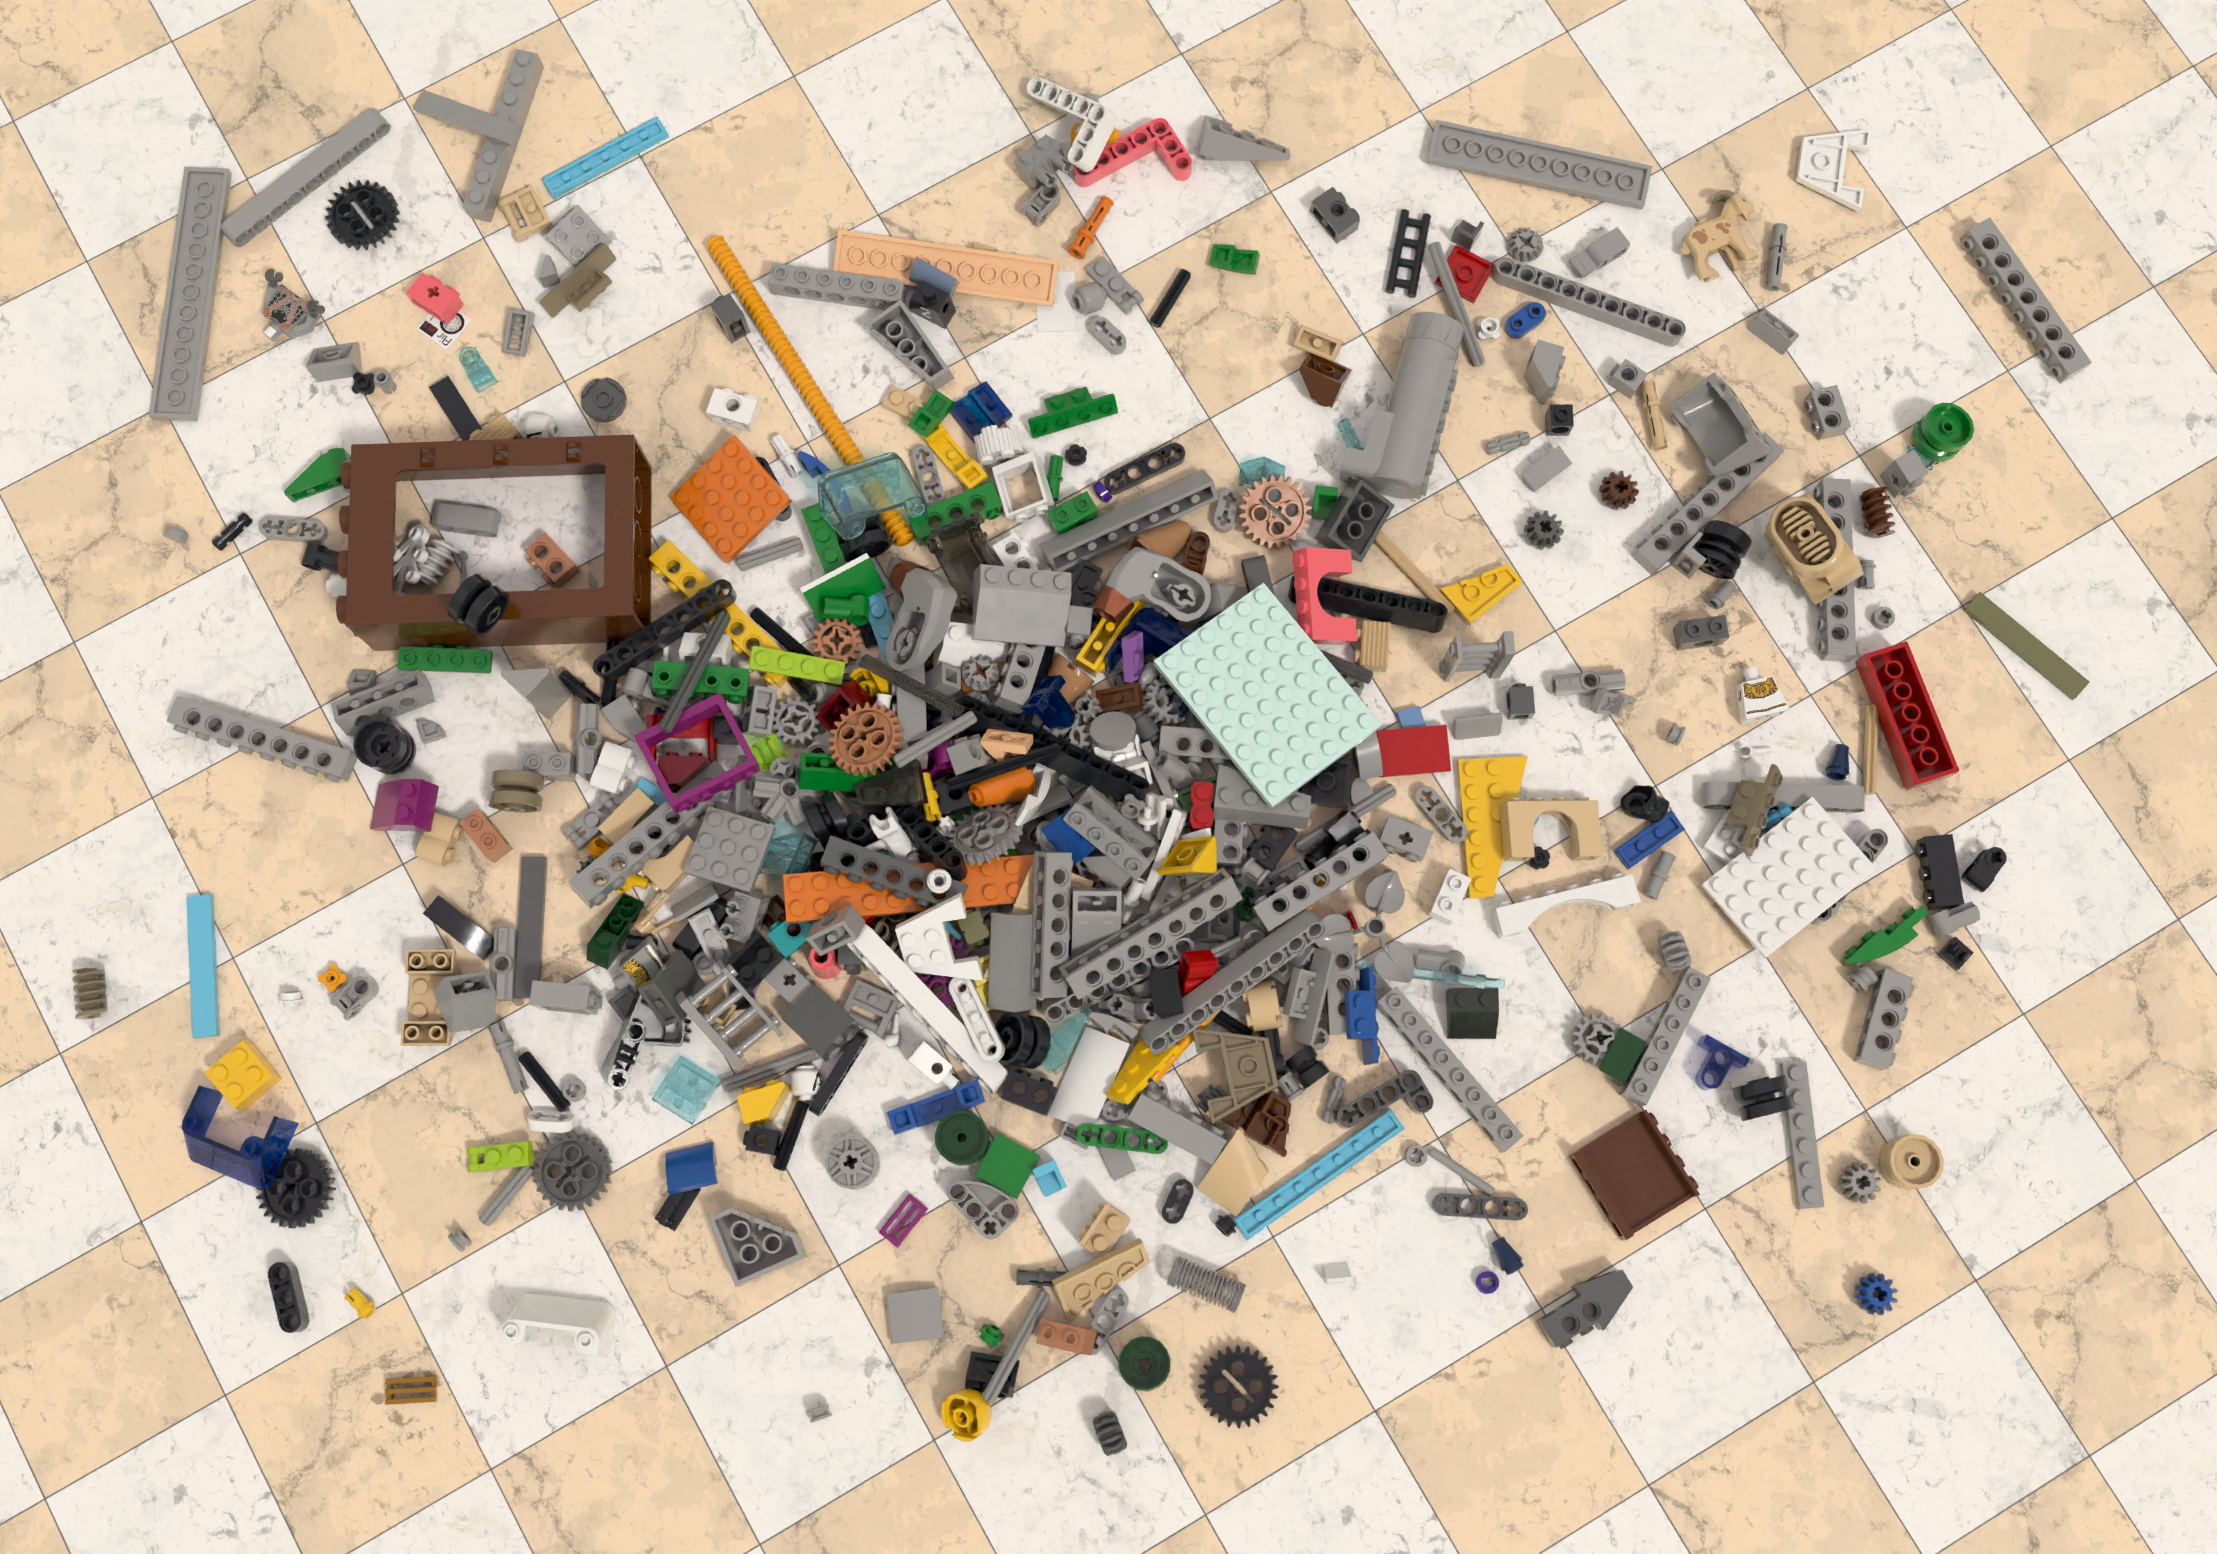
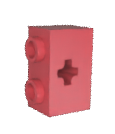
M423 272L406 291L413 304L446 325L450 323L463 307L458 291L450 286L446 288L438 278L433 275L429 277Z

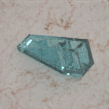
M1090 1007L1051 1035L1049 1052L1041 1064L1049 1075L1053 1072L1057 1075L1067 1067L1065 1063L1069 1061L1089 1021V1015L1092 1012Z

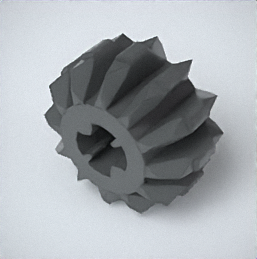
M1547 510L1544 511L1543 515L1537 511L1534 517L1527 519L1528 525H1525L1524 531L1528 534H1526L1525 540H1533L1531 547H1534L1537 543L1540 550H1543L1545 545L1551 549L1554 543L1558 544L1560 542V536L1564 533V529L1559 528L1562 525V521H1555L1556 514L1550 517ZM1542 528L1546 529L1545 533L1541 531Z
M1104 1412L1093 1419V1426L1105 1455H1115L1127 1448V1441L1115 1412Z

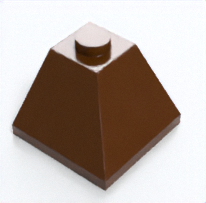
M1310 353L1301 364L1299 371L1311 399L1316 400L1321 406L1332 408L1352 369Z

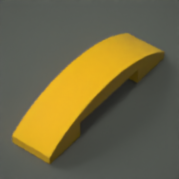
M942 423L927 438L920 434L939 460L967 489H973L988 477L974 459L971 460L947 433Z

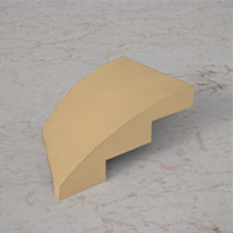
M1241 1127L1236 1131L1197 1187L1198 1190L1235 1217L1238 1216L1269 1171L1265 1163L1259 1158L1255 1147L1250 1146L1244 1136L1245 1131Z

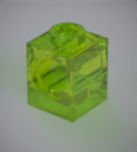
M775 733L749 746L763 771L769 769L772 762L777 758L788 759Z

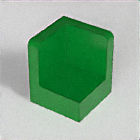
M1315 486L1311 519L1326 520L1336 503L1338 487Z

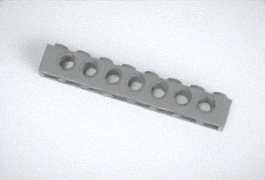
M1988 218L1969 228L1960 238L1964 249L1971 254L1976 266L1987 277L1989 285L1994 287L2000 296L2001 302L2012 313L2014 321L2021 326L2026 338L2037 349L2039 357L2050 368L2053 377L2057 378L2061 384L2085 370L2092 362L1993 220Z
M1766 432L1763 435L1773 449L1770 453L1758 459V461H1753L1737 468L1736 470L1741 471L1743 476H1738L1733 470L1720 477H1715L1712 481L1707 479L1698 488L1700 492L1696 496L1692 493L1683 502L1685 506L1680 511L1676 508L1667 517L1669 521L1664 526L1660 523L1651 532L1653 536L1648 541L1644 538L1635 547L1637 552L1633 558L1651 576L1663 567L1709 521L1713 520L1785 451ZM1718 484L1724 485L1727 491L1721 490ZM1702 499L1709 500L1711 506L1704 504ZM1687 513L1694 515L1696 520H1690L1687 517ZM1671 528L1677 529L1680 535H1674L1671 532ZM1655 543H1660L1664 550H1658L1655 547Z
M1823 478L1814 487L1813 497L1835 523L1843 539L1853 551L1851 479ZM1828 501H1832L1836 508L1831 507ZM1854 581L1838 590V595L1832 594L1817 604V608L1820 609L1817 629L1821 633V639L1818 642V652L1821 653V661L1849 662L1856 656ZM1831 610L1837 611L1839 618L1834 617ZM1832 632H1836L1840 640L1835 639L1832 636Z
M181 696L176 697L167 718V722L174 726L173 730L187 734L190 731L196 733L195 737L205 741H209L212 738L217 740L216 744L227 748L234 745L239 747L238 751L248 755L256 752L260 754V758L270 762L278 759L282 761V765L295 769L297 765L303 767L304 772L314 776L322 773L326 775L325 779L339 783V780L349 781L357 761L355 753L350 750ZM200 716V721L194 725V719ZM222 723L221 729L215 732L217 724ZM240 730H244L243 735L237 738V733ZM265 736V742L258 746L259 739ZM287 743L286 750L280 752V747ZM309 750V755L305 759H301L302 753ZM331 757L330 763L327 766H323L324 760Z
M714 761L675 793L674 797L726 771ZM734 788L728 791L722 790L715 794L711 800L699 802L695 808L689 811L684 810L677 814L674 813L667 800L570 880L571 889L590 909L595 905H601L606 901L609 893L613 890L617 891L624 886L628 877L642 871L645 866L644 864L650 859H656L662 853V849L665 846L674 844L686 829H692L698 823L699 818L706 814L709 806L716 808V804L721 799L726 800L733 794ZM672 817L679 819L675 824L667 822ZM654 832L661 834L657 839L649 837ZM639 847L643 849L640 854L631 853L634 848ZM616 863L625 864V866L619 870L612 868L613 865ZM598 878L606 879V882L602 885L594 884Z
M1221 868L1059 967V970L1071 991L1079 1000L1082 997L1089 996L1100 986L1110 983L1123 972L1131 970L1144 959L1152 957L1162 948L1172 945L1175 940L1183 935L1193 932L1196 927L1214 919L1219 913L1232 908L1243 898L1232 877L1224 868Z
M1397 986L1377 1002V1008L1500 1153L1506 1152L1524 1136Z

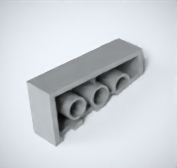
M899 300L864 324L870 335L934 390H938L954 379L950 369L902 300Z
M1219 764L1213 819L1307 830L1311 796L1295 791L1271 809L1240 771Z

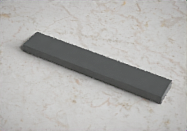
M522 857L514 998L530 999L532 980L541 981L547 857Z

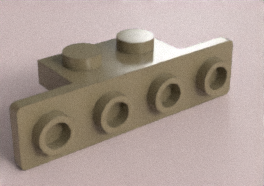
M602 243L542 298L539 303L552 318L568 304L581 312L612 283L611 279L603 272L616 261V256L605 243Z
M1771 764L1764 784L1741 780L1726 819L1728 825L1747 828L1741 843V848L1746 856H1752L1754 849L1756 850L1759 846L1761 830L1766 827L1767 814L1769 809L1774 806L1776 790L1783 781V775L1775 764Z

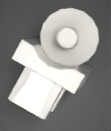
M1152 792L1147 793L1144 813H1140L1137 816V822L1143 825V830L1154 835L1159 841L1163 839L1170 818L1166 816V811L1173 808V799L1166 795L1158 796Z

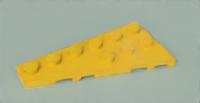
M1528 756L1457 760L1461 817L1468 830V837L1464 841L1466 875L1472 878L1468 886V899L1492 898L1494 896L1504 856L1500 806L1507 802V799L1518 797Z

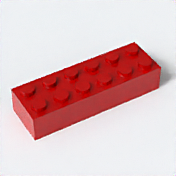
M1905 641L1864 654L1856 660V666L1871 704L1876 706L1879 724L1906 791L1949 778L1958 773L1960 770L1908 642Z

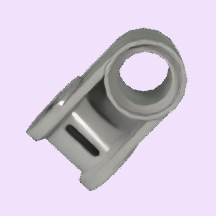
M1042 184L1021 208V213L1031 217L1037 226H1041L1060 204V191L1057 184H1052L1050 188ZM1049 193L1055 194L1052 198L1045 197Z
M358 976L343 990L338 992L330 1000V1004L336 1006L344 1014L343 1018L348 1021L358 1015L363 1007L378 994L379 985L374 979ZM367 982L368 989L362 994L361 986Z

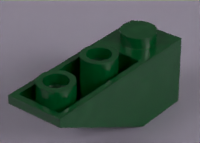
M623 893L587 944V961L606 970L609 969L634 926L633 923L637 920L644 902Z

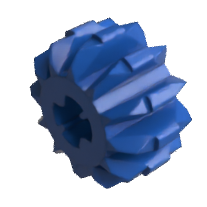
M1868 1273L1867 1278H1859L1862 1286L1855 1285L1854 1289L1860 1291V1294L1855 1295L1854 1298L1855 1300H1862L1859 1304L1860 1309L1867 1308V1313L1871 1315L1875 1311L1878 1315H1884V1309L1886 1311L1893 1310L1890 1303H1897L1898 1300L1892 1297V1294L1897 1293L1898 1290L1890 1288L1893 1283L1891 1279L1885 1280L1884 1274L1876 1276L1874 1273ZM1878 1291L1879 1296L1873 1297V1292Z

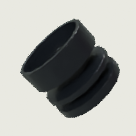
M1711 520L1706 524L1702 532L1701 541L1695 545V550L1706 558L1699 570L1716 578L1732 579L1741 565L1740 559L1746 556L1752 540L1747 533L1735 525L1720 520Z
M375 719L366 722L359 728L354 737L353 748L355 756L361 763L383 774L395 775L404 772L411 766L416 755V744L410 733L387 720Z

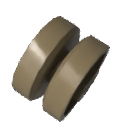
M496 770L491 773L490 785L497 790L489 794V807L520 813L542 810L543 798L537 792L544 789L543 775L522 770Z

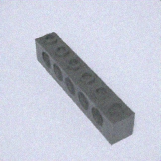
M830 836L820 862L821 867L824 868L823 871L834 876H837L838 873L847 876L846 879L856 884H860L861 881L870 884L869 888L878 892H883L885 889L893 892L892 896L901 900H906V898L916 901V905L927 909L929 906L933 907L959 893L964 898L968 884L951 879V885L945 892V898L937 900L933 897L932 891L927 886V877L931 871L834 836ZM850 856L855 862L852 866L845 867L841 864L842 858ZM866 865H875L878 869L877 872L873 875L866 874L864 872ZM892 872L897 873L900 876V880L897 883H890L886 878L887 875ZM936 878L934 883L940 886L944 881L942 878ZM912 881H920L923 888L916 892L910 889L909 884Z

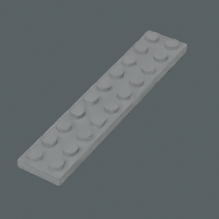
M1440 120L1435 122L1426 162L1428 164L1638 209L1644 208L1652 171L1651 165Z

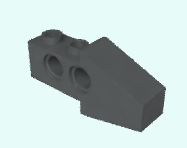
M1615 1270L1577 1283L1572 1286L1576 1294L1575 1297L1541 1317L1536 1323L1551 1347L1557 1348L1559 1346L1560 1349H1563L1573 1343L1571 1338L1580 1333L1581 1336H1584L1594 1329L1593 1324H1595L1598 1330H1605L1632 1290L1633 1285L1623 1270ZM1588 1303L1594 1309L1593 1315L1589 1318L1583 1313V1308ZM1567 1316L1573 1320V1327L1569 1331L1565 1330L1562 1325L1563 1319Z

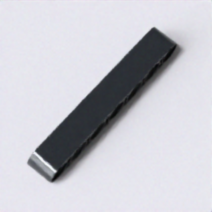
M1293 575L1288 590V598L1291 602L1296 603L1295 579ZM1321 578L1317 588L1318 600L1324 610L1380 622H1390V624L1431 633H1437L1442 630L1448 613L1447 607L1439 602L1327 578Z
M725 579L715 581L599 656L593 662V671L604 682H612L627 673L630 667L635 668L681 638L684 632L689 633L720 611L732 605L737 598L735 589ZM729 589L726 596H719L722 590ZM703 602H709L707 608L700 609V605ZM683 615H690L687 621L680 622ZM670 627L667 634L661 635L663 628ZM650 640L647 647L641 648L643 641ZM630 652L627 660H621L624 653ZM610 665L608 672L601 673L604 666Z

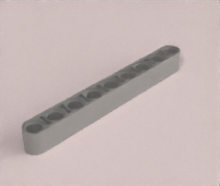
M375 108L366 110L228 217L221 224V231L234 246H244L382 139L390 131V124Z
M1504 257L1499 259L1493 271V280L1499 285L1666 346H1676L1686 332L1685 324L1677 318L1512 258ZM1500 269H1505V270H1507L1509 273H1507V274L1502 273V272L1500 271ZM1521 277H1527L1530 281H1524ZM1542 284L1549 285L1551 289L1544 288ZM1563 292H1568V293H1570L1572 296H1571V297H1568V296L1564 295ZM1584 300H1590L1593 304H1587ZM1605 307L1612 308L1614 312L1607 311ZM1627 315H1632L1635 320L1629 319ZM1648 323L1655 324L1656 328L1649 326ZM1669 330L1675 331L1677 335H1672Z
M1308 909L1300 912L1182 998L1184 1013L1164 1019L1157 1016L1155 1020L1147 1023L1140 1031L1141 1039L1153 1054H1160L1166 1051L1320 939L1326 931L1325 924L1312 910Z

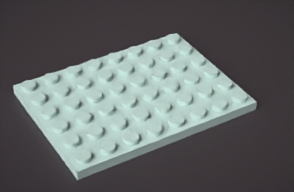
M1264 583L1153 662V665L1271 809L1382 726L1379 720Z

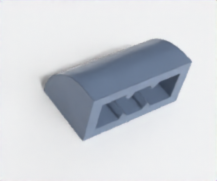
M918 257L909 276V280L919 285L920 281H925L948 293L951 298L960 283L956 278Z

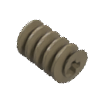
M97 968L72 970L73 973L78 974L73 977V982L78 983L73 987V990L79 993L74 996V1001L81 1002L75 1005V1010L80 1012L75 1015V1019L87 1020L101 1017V1013L108 1011V1009L100 1007V1004L107 1002V999L99 997L100 994L106 992V989L99 988V985L106 983V980L98 979V976L105 974V971Z

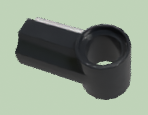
M308 542L300 564L316 571L324 569L339 573L337 563L339 552L330 550L318 543Z
M1278 1028L1257 1031L1258 1037L1269 1039L1276 1076L1285 1075V1063L1283 1054H1281Z

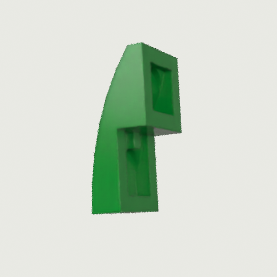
M1214 244L1209 264L1212 267L1230 272L1256 275L1260 254L1258 250L1236 249L1235 245Z
M935 389L925 406L918 408L907 426L927 438L945 419L955 405V402Z

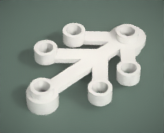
M422 524L413 526L408 533L409 539L399 549L394 547V562L397 563L394 566V578L399 573L393 588L396 595H405V593L401 592L405 581L412 585L418 583L421 575L418 572L416 561L422 564L428 558L425 544L429 539L430 532Z

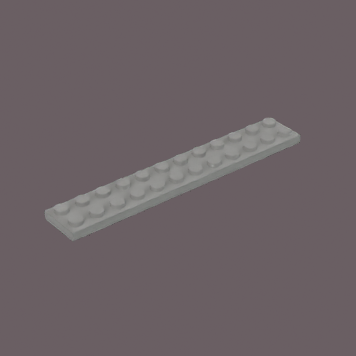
M184 168L149 417L153 420L198 421L224 234L220 227L226 219L232 172L229 169Z

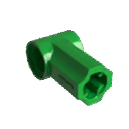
M855 595L850 597V599L825 597L823 618L848 620L851 624L857 626L866 625L869 622L870 600L863 595Z

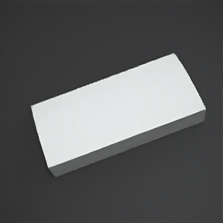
M1086 1027L1047 1115L1075 1127L1082 1123L1096 1124L1107 1100L1106 1093L1117 1077L1130 1044ZM1087 1127L1085 1132L1092 1134V1132L1088 1131Z

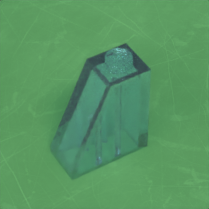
M802 831L774 837L760 873L783 879L784 874L804 873L818 840Z

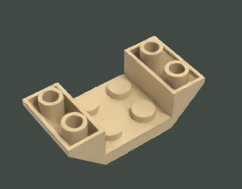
M406 950L405 974L411 976L408 1021H402L400 1046H450L455 1033L449 1032L433 991L444 977L460 975L456 950Z

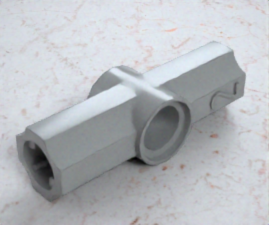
M1623 669L1607 671L1587 670L1583 673L1553 675L1552 691L1554 696L1575 694L1588 696L1596 693L1598 688L1610 691L1624 690L1626 682ZM1584 679H1590L1593 682V687L1586 686Z
M578 704L577 730L573 735V744L576 747L575 774L592 775L597 765L598 747L602 741L601 734L598 731L600 705ZM586 734H588L590 737V742L588 745L585 743L584 740Z
M495 928L494 952L490 965L493 970L492 983L496 990V1001H514L517 929ZM507 958L509 965L507 969L501 971L500 962Z

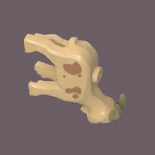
M1729 190L1718 191L1711 201V204L1725 202L1720 217L1709 221L1707 218L1699 220L1682 238V248L1679 249V252L1693 257L1694 268L1699 281L1705 279L1707 283L1719 278L1720 275L1717 270L1711 268L1708 264V256L1721 250L1727 255L1734 272L1744 268L1746 261L1754 260L1758 257V254L1745 243L1738 221V216L1748 221V214L1754 211V205L1743 196Z

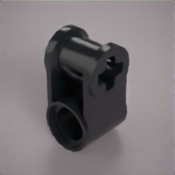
M1992 847L1981 851L1972 864L1964 871L1961 878L1980 893L1984 892L1992 884L1995 876L2007 860L2006 853L1999 847Z

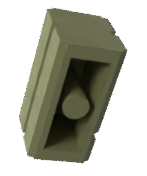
M973 909L967 910L966 918L959 919L957 922L971 951H975L990 944V933L980 912L973 911Z

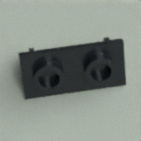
M701 1188L673 1195L669 1194L654 1219L664 1227L676 1231L701 1191Z

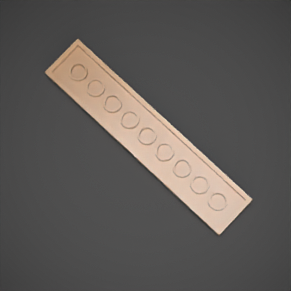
M838 230L833 271L904 281L905 286L917 287V284L909 280V276L918 257L956 278L960 283L954 293L1053 307L1059 261Z

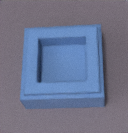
M1420 706L1396 713L1401 729L1426 726Z

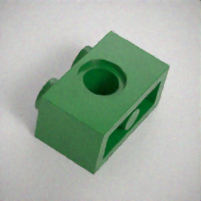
M1087 491L1047 512L1048 523L1056 536L1098 517V509Z

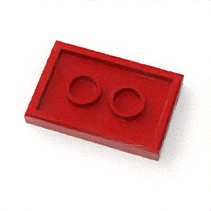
M1447 725L1376 731L1383 769V776L1381 778L1451 771Z

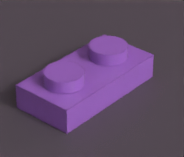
M1133 631L1122 638L1124 682H1135L1144 671L1143 632Z

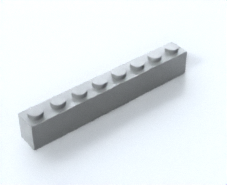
M520 49L516 50L494 113L495 116L515 122L522 128L526 122L544 69L537 53ZM522 131L512 147L489 138L485 139L463 203V207L470 218L491 223Z
M1202 469L1040 543L1039 546L1045 562L1051 571L1062 572L1081 563L1082 559L1088 560L1129 541L1134 536L1153 530L1219 499L1214 481Z
M895 592L894 600H889V614H894V620H890V633L904 602ZM924 663L920 668L912 672H901L891 667V676H896V683H892V697L897 699V704H892V711L901 721L900 725L904 729L901 733L904 740L899 741L903 748L896 749L895 752L897 754L909 747L907 745L909 741L927 732ZM928 753L919 756L899 769H927Z

